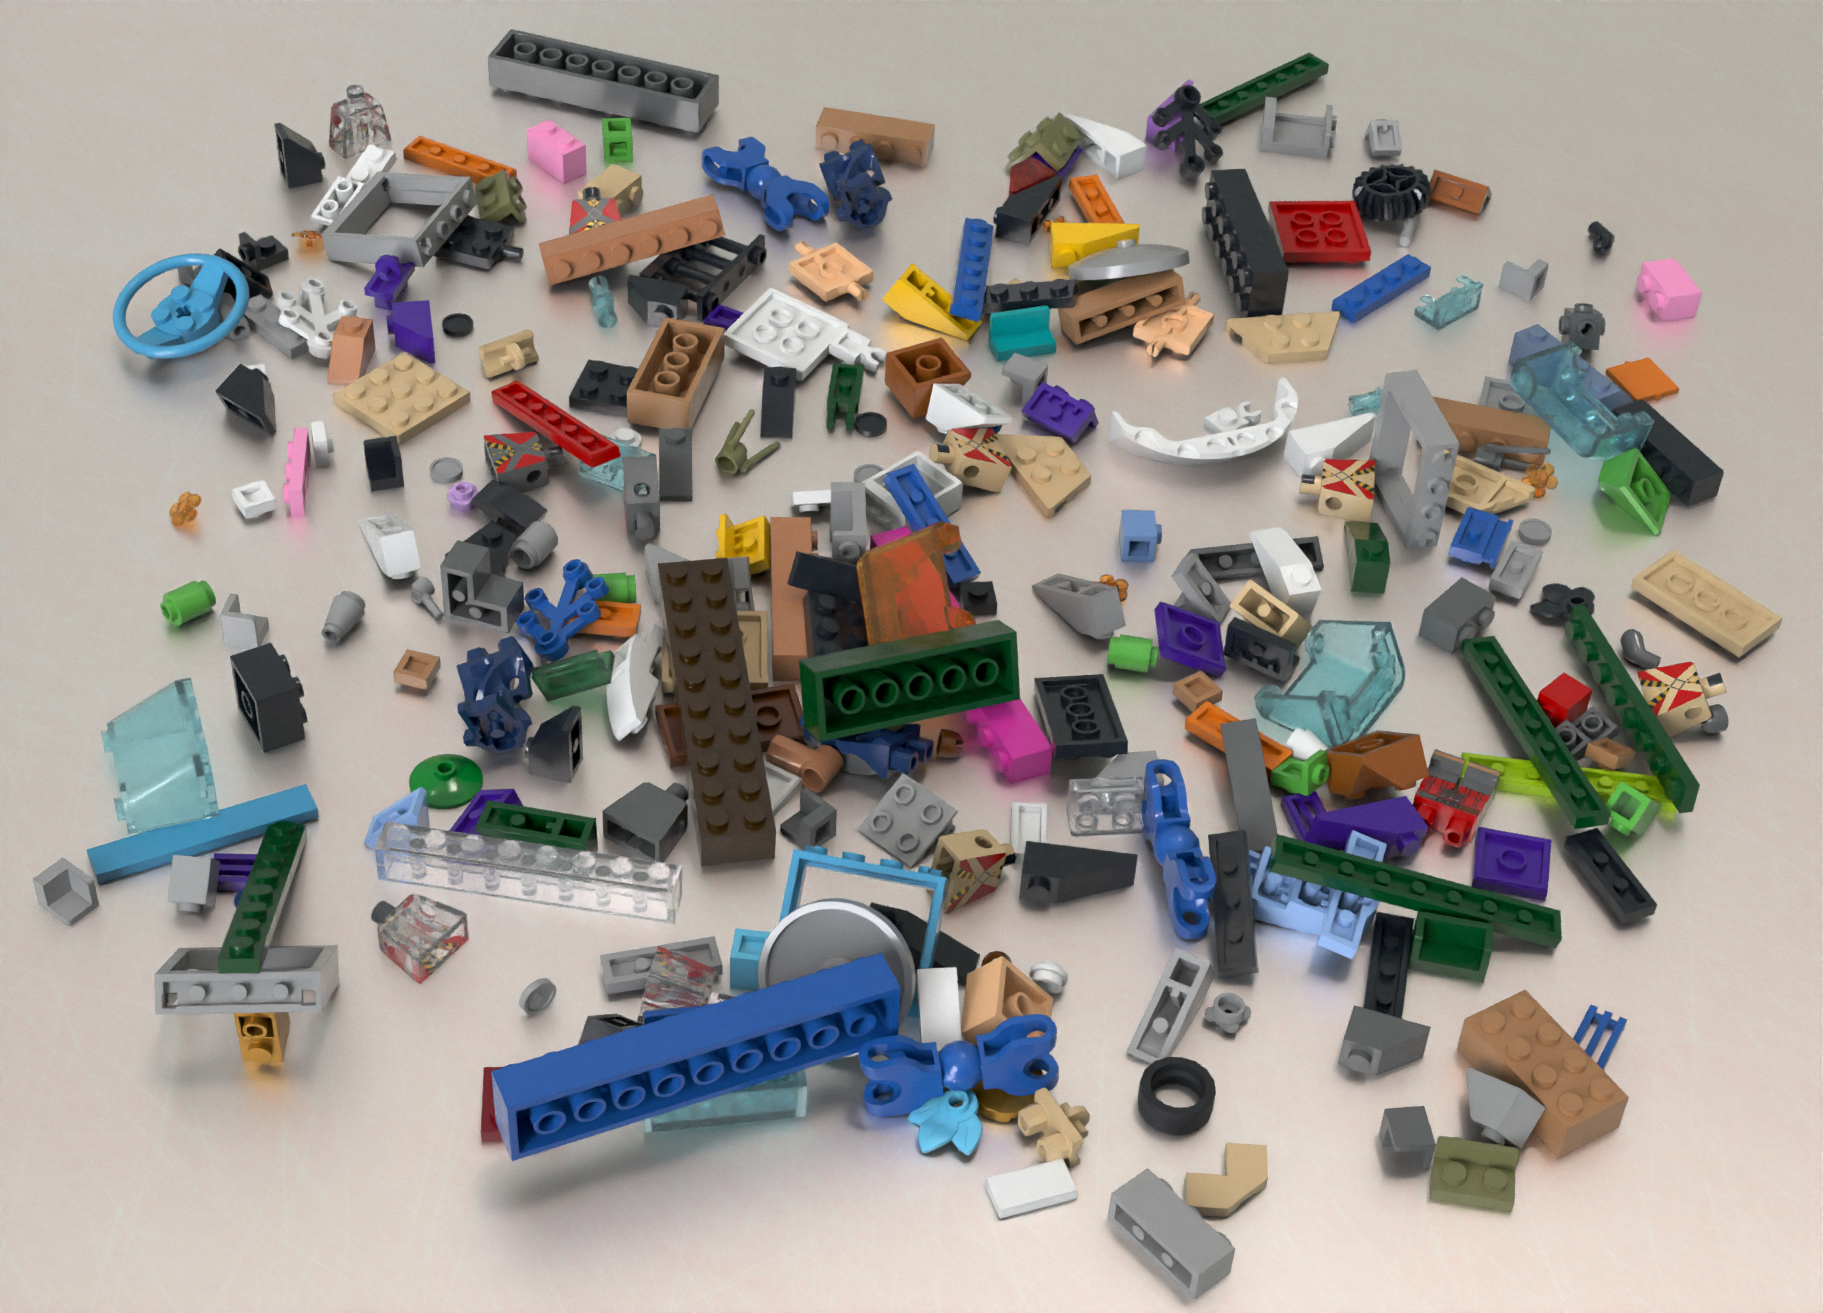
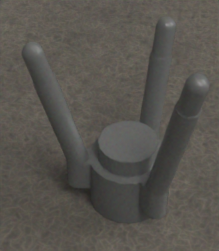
M1487 443L1486 446L1480 445L1478 447L1474 462L1497 472H1501L1503 465L1544 473V467L1507 459L1505 454L1501 453L1549 455L1551 450L1539 447L1498 446Z

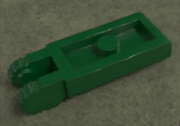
M833 363L827 397L826 428L834 429L837 417L836 412L847 413L845 418L846 430H854L855 415L859 411L864 366Z

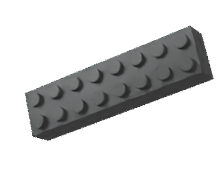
M514 29L509 30L488 56L489 86L501 88L505 91L524 93L531 97H542L558 103L564 102L577 105L580 108L595 109L607 114L630 117L633 120L652 122L659 126L683 129L686 132L699 133L719 105V75Z

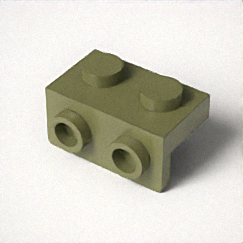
M505 169L491 177H485L475 186L480 219L498 222L512 213L521 224L526 221L524 210L527 206L521 195L524 191L520 181L515 176L511 178Z

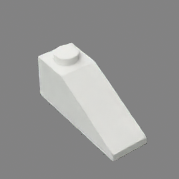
M1072 114L1066 116V119L1083 136L1078 144L1083 149L1082 154L1114 178L1119 180L1144 170L1147 145L1127 131Z
M933 384L926 420L935 425L937 431L947 434L952 428H988L1011 424L1012 417L961 384Z
M1371 412L1288 431L1284 457L1300 478L1302 474L1318 476L1321 474L1324 460H1347L1371 441L1376 416Z
M392 512L359 519L360 528L381 571L388 577L392 576L393 579H403L412 576V571L422 569L414 530Z
M1282 526L1251 531L1250 538L1272 595L1298 614L1313 612L1322 589L1310 560Z

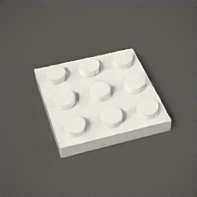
M770 287L725 331V346L769 367L797 368L796 379L802 382L829 354L830 342L844 327L849 328L850 324Z

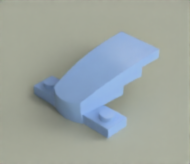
M1352 830L1347 839L1344 852L1382 862L1387 844ZM1265 846L1261 854L1249 850L1254 919L1288 929L1319 935L1317 945L1352 959L1358 949L1361 936L1369 930L1374 920L1380 901L1270 872L1271 848ZM1213 897L1207 898V902L1213 904Z

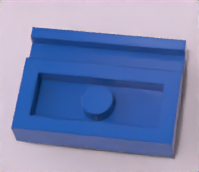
M1467 507L1450 545L1448 556L1478 565L1481 562L1490 564V568L1495 569L1511 532L1514 520L1509 519L1508 522L1499 520L1497 515Z

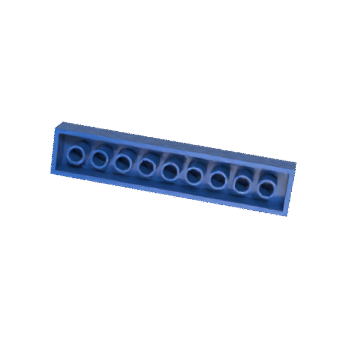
M878 953L829 969H821L816 973L800 978L785 980L777 985L754 992H746L721 1002L706 1004L701 1008L685 1013L667 1016L662 1020L639 1027H631L616 1034L588 1040L583 1044L552 1051L524 1062L509 1064L501 1069L491 1071L496 1125L511 1161H515L858 1053L862 1045L869 1040L898 1035L901 987L882 953Z

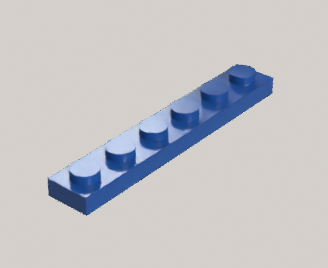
M965 218L949 314L979 322L983 310L994 225L988 224L985 220Z

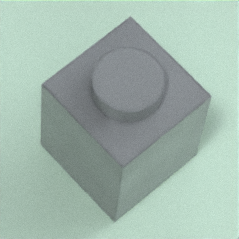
M173 855L167 901L179 904L178 911L202 913L203 906L215 907L220 861L205 857Z

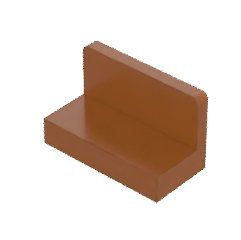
M1434 170L1430 180V201L1480 216L1486 199L1490 200L1492 196L1488 186L1438 170Z

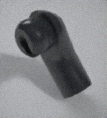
M1594 221L1588 227V232L1594 237L1593 249L1598 253H1607L1614 244L1615 236L1600 222Z

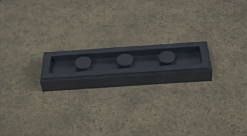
M1245 830L1208 835L1209 854L1216 875L1213 907L1220 977L1259 973L1247 833Z
M1376 912L1363 1008L1402 1019L1414 918Z

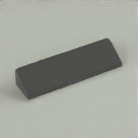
M1318 536L1293 539L1310 560L1314 570L1324 568ZM1253 543L1190 549L1186 554L1187 556L1195 553L1214 580L1265 575Z

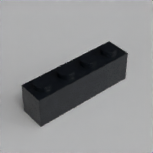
M1644 399L1613 409L1607 434L1626 452L1637 448L1668 490L1688 507L1717 496L1724 471Z

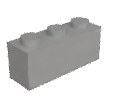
M1145 1169L1111 1193L1108 1219L1194 1300L1230 1274L1235 1248L1230 1240L1223 1233L1217 1232L1212 1228L1195 1207L1187 1205L1174 1193L1167 1181L1159 1179L1151 1170Z

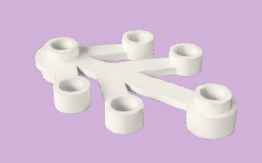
M308 278L301 284L299 298L304 303L309 304L310 312L295 303L297 297L294 293L280 291L276 299L277 307L282 309L279 323L306 338L307 345L309 346L308 350L312 355L326 359L330 358L333 334L335 330L328 332L327 328L339 323L342 316H356L358 305L352 300L343 299L340 301L337 310L324 315L322 304L326 292L324 283L317 278ZM301 319V320L304 321L305 323H307V324H309L310 326H312L314 330H312L311 328H309V327H307L306 325L302 324V323L299 322L298 320Z

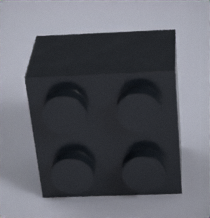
M268 643L230 656L238 709L262 751L266 753L304 740L303 724L308 722L302 703H300V698L304 697V690L297 676L292 678L290 666L285 655H278L272 643Z

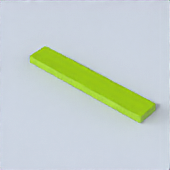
M1464 752L1461 754V758L1466 759L1460 785L1471 761L1501 772L1496 791L1553 797L1536 768L1529 760ZM1580 767L1604 804L1607 803L1620 781L1662 805L1659 811L1674 813L1677 811L1672 801L1667 799L1664 788L1657 776Z

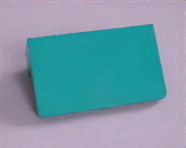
M1047 305L992 313L990 315L988 344L997 362L1009 360L1014 353L1025 357L1056 353L1057 343L1049 330L1051 310Z

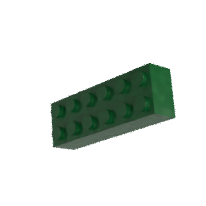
M1000 620L799 660L804 729L820 742L1020 699L1017 631Z

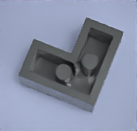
M457 540L440 565L444 617L508 634L525 608L523 582L491 574L489 548Z

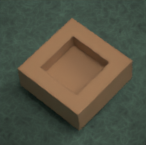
M407 649L393 672L394 682L428 690L441 668L440 657Z
M1201 670L1175 682L1173 686V694L1192 712L1206 701L1212 704L1222 701L1223 690Z
M1605 737L1589 742L1584 756L1595 760L1596 765L1602 769L1615 771L1631 765L1636 751Z

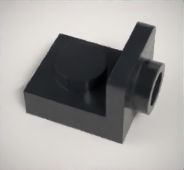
M246 232L239 234V256L244 263H248L254 269L261 271L289 259L288 249L274 236L270 235L255 241Z

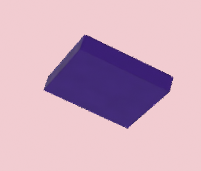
M1160 601L1154 609L1160 656L1221 677L1226 671L1220 623Z
M1478 827L1471 887L1545 901L1548 893L1552 840Z

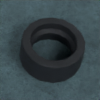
M1166 1057L1154 1061L1144 1070L1140 1080L1137 1098L1139 1112L1144 1120L1158 1131L1171 1135H1186L1198 1131L1209 1121L1213 1111L1216 1095L1214 1079L1206 1068L1196 1061L1187 1058ZM1165 1084H1179L1194 1091L1200 1098V1101L1189 1107H1172L1157 1099L1153 1090Z

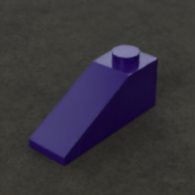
M1407 796L1318 813L1315 815L1304 839L1309 843L1344 851L1347 839L1352 830L1387 844L1383 857L1387 859L1401 855L1409 856L1417 852L1429 827Z

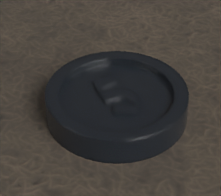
M462 313L448 315L442 321L444 333L453 337L466 336L474 328L473 319Z
M865 412L857 416L855 429L858 433L867 437L880 436L887 429V420L879 413Z

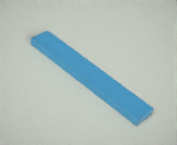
M304 784L86 850L97 882L100 884L172 862L173 855L193 856L265 834L268 824H274L278 821H292L298 824L318 818V808L307 785Z

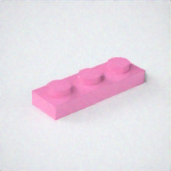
M295 428L293 441H288L287 444L288 461L291 462H286L285 464L286 482L289 483L283 484L284 503H290L291 517H305L311 449L308 428Z

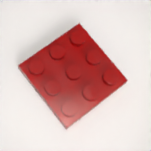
M1269 201L1268 213L1284 262L1328 263L1347 261L1355 263L1358 261H1370L1371 249L1355 201Z

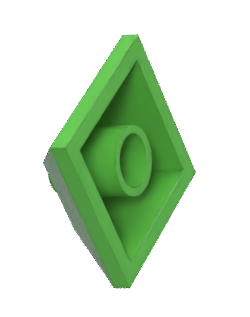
M1634 448L1604 461L1598 478L1602 491L1608 494L1616 505L1654 535L1661 533L1672 494L1640 451Z

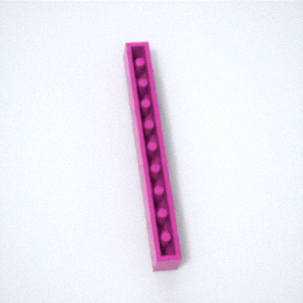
M907 526L870 535V550L866 552L867 563L900 577L893 602L896 610L902 612L906 618L908 628L912 634L920 636L972 625ZM1021 699L964 711L967 722L970 725L973 724L977 730L982 746L988 748L993 755L997 770L999 772L1003 771L1010 784L1050 773L1052 746Z

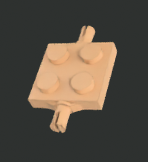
M799 241L796 244L795 251L800 253L802 257L789 263V273L821 299L827 302L845 293H851L859 301L867 298L868 291L861 286L873 281L874 271L836 242L825 248L815 249L811 248L805 241H801V243Z
M1190 292L1185 299V305L1136 323L1133 337L1151 343L1147 347V353L1150 356L1152 354L1153 357L1158 356L1163 348L1189 356L1212 326L1214 314L1196 306L1201 300L1198 293L1194 295V292Z

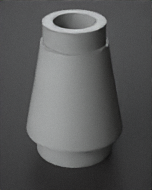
M343 591L340 595H336L331 604L324 628L321 631L322 636L330 642L339 643L365 615L364 608L366 604L364 600L351 591Z

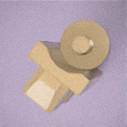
M530 329L478 347L480 361L483 364L485 376L488 378L513 369H523L525 365L539 360L534 346V334Z
M1046 1087L1035 1091L1034 1103L1018 1113L1017 1123L1025 1136H1031L1040 1131L1044 1132L1046 1136L1037 1140L1038 1154L1044 1163L1063 1158L1069 1169L1080 1164L1077 1152L1083 1144V1139L1089 1134L1085 1128L1090 1120L1089 1112L1084 1106H1074L1071 1108L1066 1102L1059 1106Z

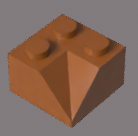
M942 337L886 353L885 384L913 419L927 415L933 384H961L964 386L971 378L970 370Z
M1377 730L1324 750L1328 752L1327 765L1330 768L1327 780L1329 792L1345 795L1346 799L1362 797L1367 794L1366 789L1372 787L1394 786L1397 791L1411 789L1416 786V781L1429 776L1420 734Z

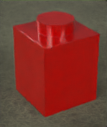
M1563 672L1539 692L1537 702L1554 728H1556L1566 719L1573 723L1587 711L1592 689Z

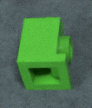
M603 118L604 162L633 161L631 118Z

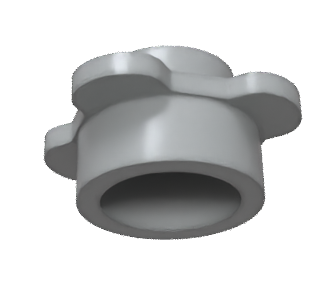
M1234 993L1219 994L1214 1000L1213 1007H1208L1205 1010V1018L1208 1021H1215L1229 1033L1238 1031L1239 1024L1251 1016V1009L1245 1005L1240 996Z

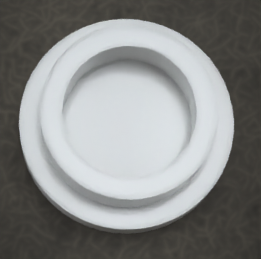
M629 428L619 429L609 437L611 442L619 446L620 457L634 456L641 446L640 434Z
M1045 960L1034 964L1030 969L1029 976L1032 981L1048 994L1060 993L1061 988L1067 984L1068 974L1056 962Z

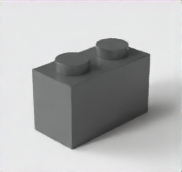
M1461 577L1424 609L1418 635L1453 654L1461 647L1463 639L1474 638L1481 628L1486 629L1491 624L1495 616L1493 606L1496 596Z

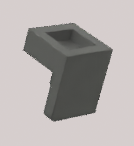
M805 788L800 792V811L780 824V832L802 849L805 848V845L820 847L836 836L837 809L810 789Z
M1425 1107L1386 1108L1379 1130L1382 1146H1393L1396 1152L1416 1151L1421 1169L1430 1168L1436 1143Z

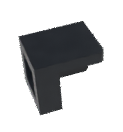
M396 436L365 440L363 442L365 465L371 491L404 487L402 458Z

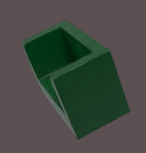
M1418 911L1412 933L1408 969L1484 983L1492 954L1494 924Z

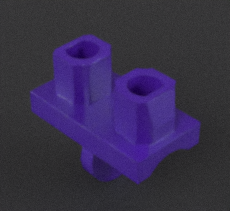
M382 255L375 263L376 272L364 287V292L366 296L374 297L376 308L392 310V303L396 302L398 294L404 293L408 287L407 281L415 271V263H400L395 255Z

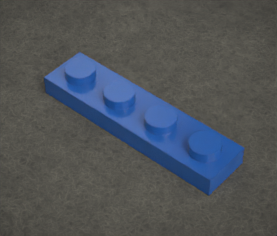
M1407 254L1332 301L1331 310L1334 312L1339 311L1342 317L1356 323L1428 278L1431 267L1418 258Z
M912 464L887 473L883 482L948 588L951 590L959 587V583H969L976 580L981 571L916 466Z

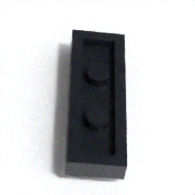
M1056 279L1045 282L1027 281L1006 285L999 283L987 286L983 302L984 314L1046 305L1049 309L1074 307L1078 292L1076 279Z
M1598 828L1565 838L1564 849L1622 924L1654 915L1657 903Z

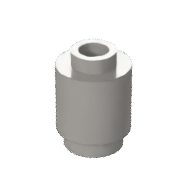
M541 521L531 523L513 543L511 550L513 561L523 569L539 566L558 545V536L554 528Z

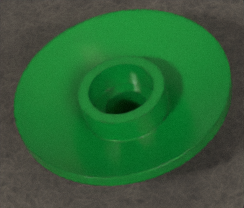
M441 754L423 760L413 769L409 778L411 793L422 787L427 791L428 807L435 809H452L463 806L472 801L483 786V775L479 766L471 759L456 754Z

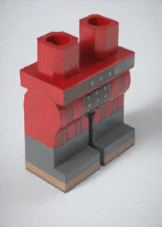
M1435 749L1428 767L1429 776L1421 781L1414 796L1413 806L1429 827L1426 834H1429L1431 829L1443 833V839L1446 844L1459 848L1465 841L1472 842L1475 832L1478 830L1495 798L1501 772L1470 761L1460 785L1466 759Z

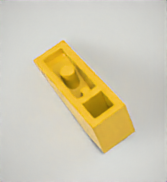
M1051 222L1049 239L1051 268H1068L1070 264L1085 256L1117 247V241L1135 239V244H1138L1140 225Z
M913 263L910 264L882 299L904 319L968 341L983 322L982 320L976 322L949 314L952 295Z

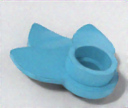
M950 1089L942 1097L927 1100L919 1109L912 1111L908 1117L910 1122L920 1125L918 1140L923 1153L933 1151L952 1140L962 1153L970 1155L977 1147L983 1132L982 1124L976 1116L979 1110V1102L975 1093L970 1089L966 1091H953ZM963 1102L960 1107H953L955 1104Z

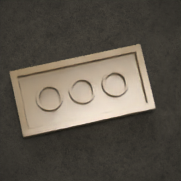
M1672 550L1633 577L1631 588L1647 599H1650L1739 658L1778 630L1783 619L1676 550Z

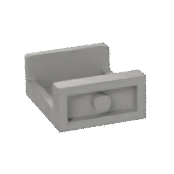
M1266 97L1262 119L1260 151L1327 159L1329 148H1334L1336 140L1337 116L1332 115L1333 105H1327L1326 114L1323 118L1276 113L1277 98Z
M831 482L829 534L830 542H832V558L866 564L867 523L865 483Z

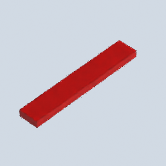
M517 380L491 392L494 403L591 468L620 457L618 445Z

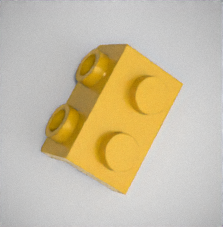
M726 513L719 515V529L716 530L719 551H716V559L749 557L750 575L769 569L770 523L765 515L735 526Z

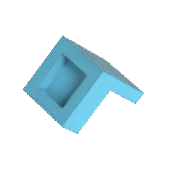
M735 929L730 955V988L750 991L759 990L758 963L764 943L771 932Z

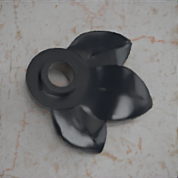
M1559 583L1547 584L1542 588L1545 599L1530 606V610L1539 615L1549 618L1564 616V621L1567 622L1569 621L1572 606L1585 605L1592 615L1594 613L1593 601L1595 600V595L1585 587H1577L1572 590L1568 586Z

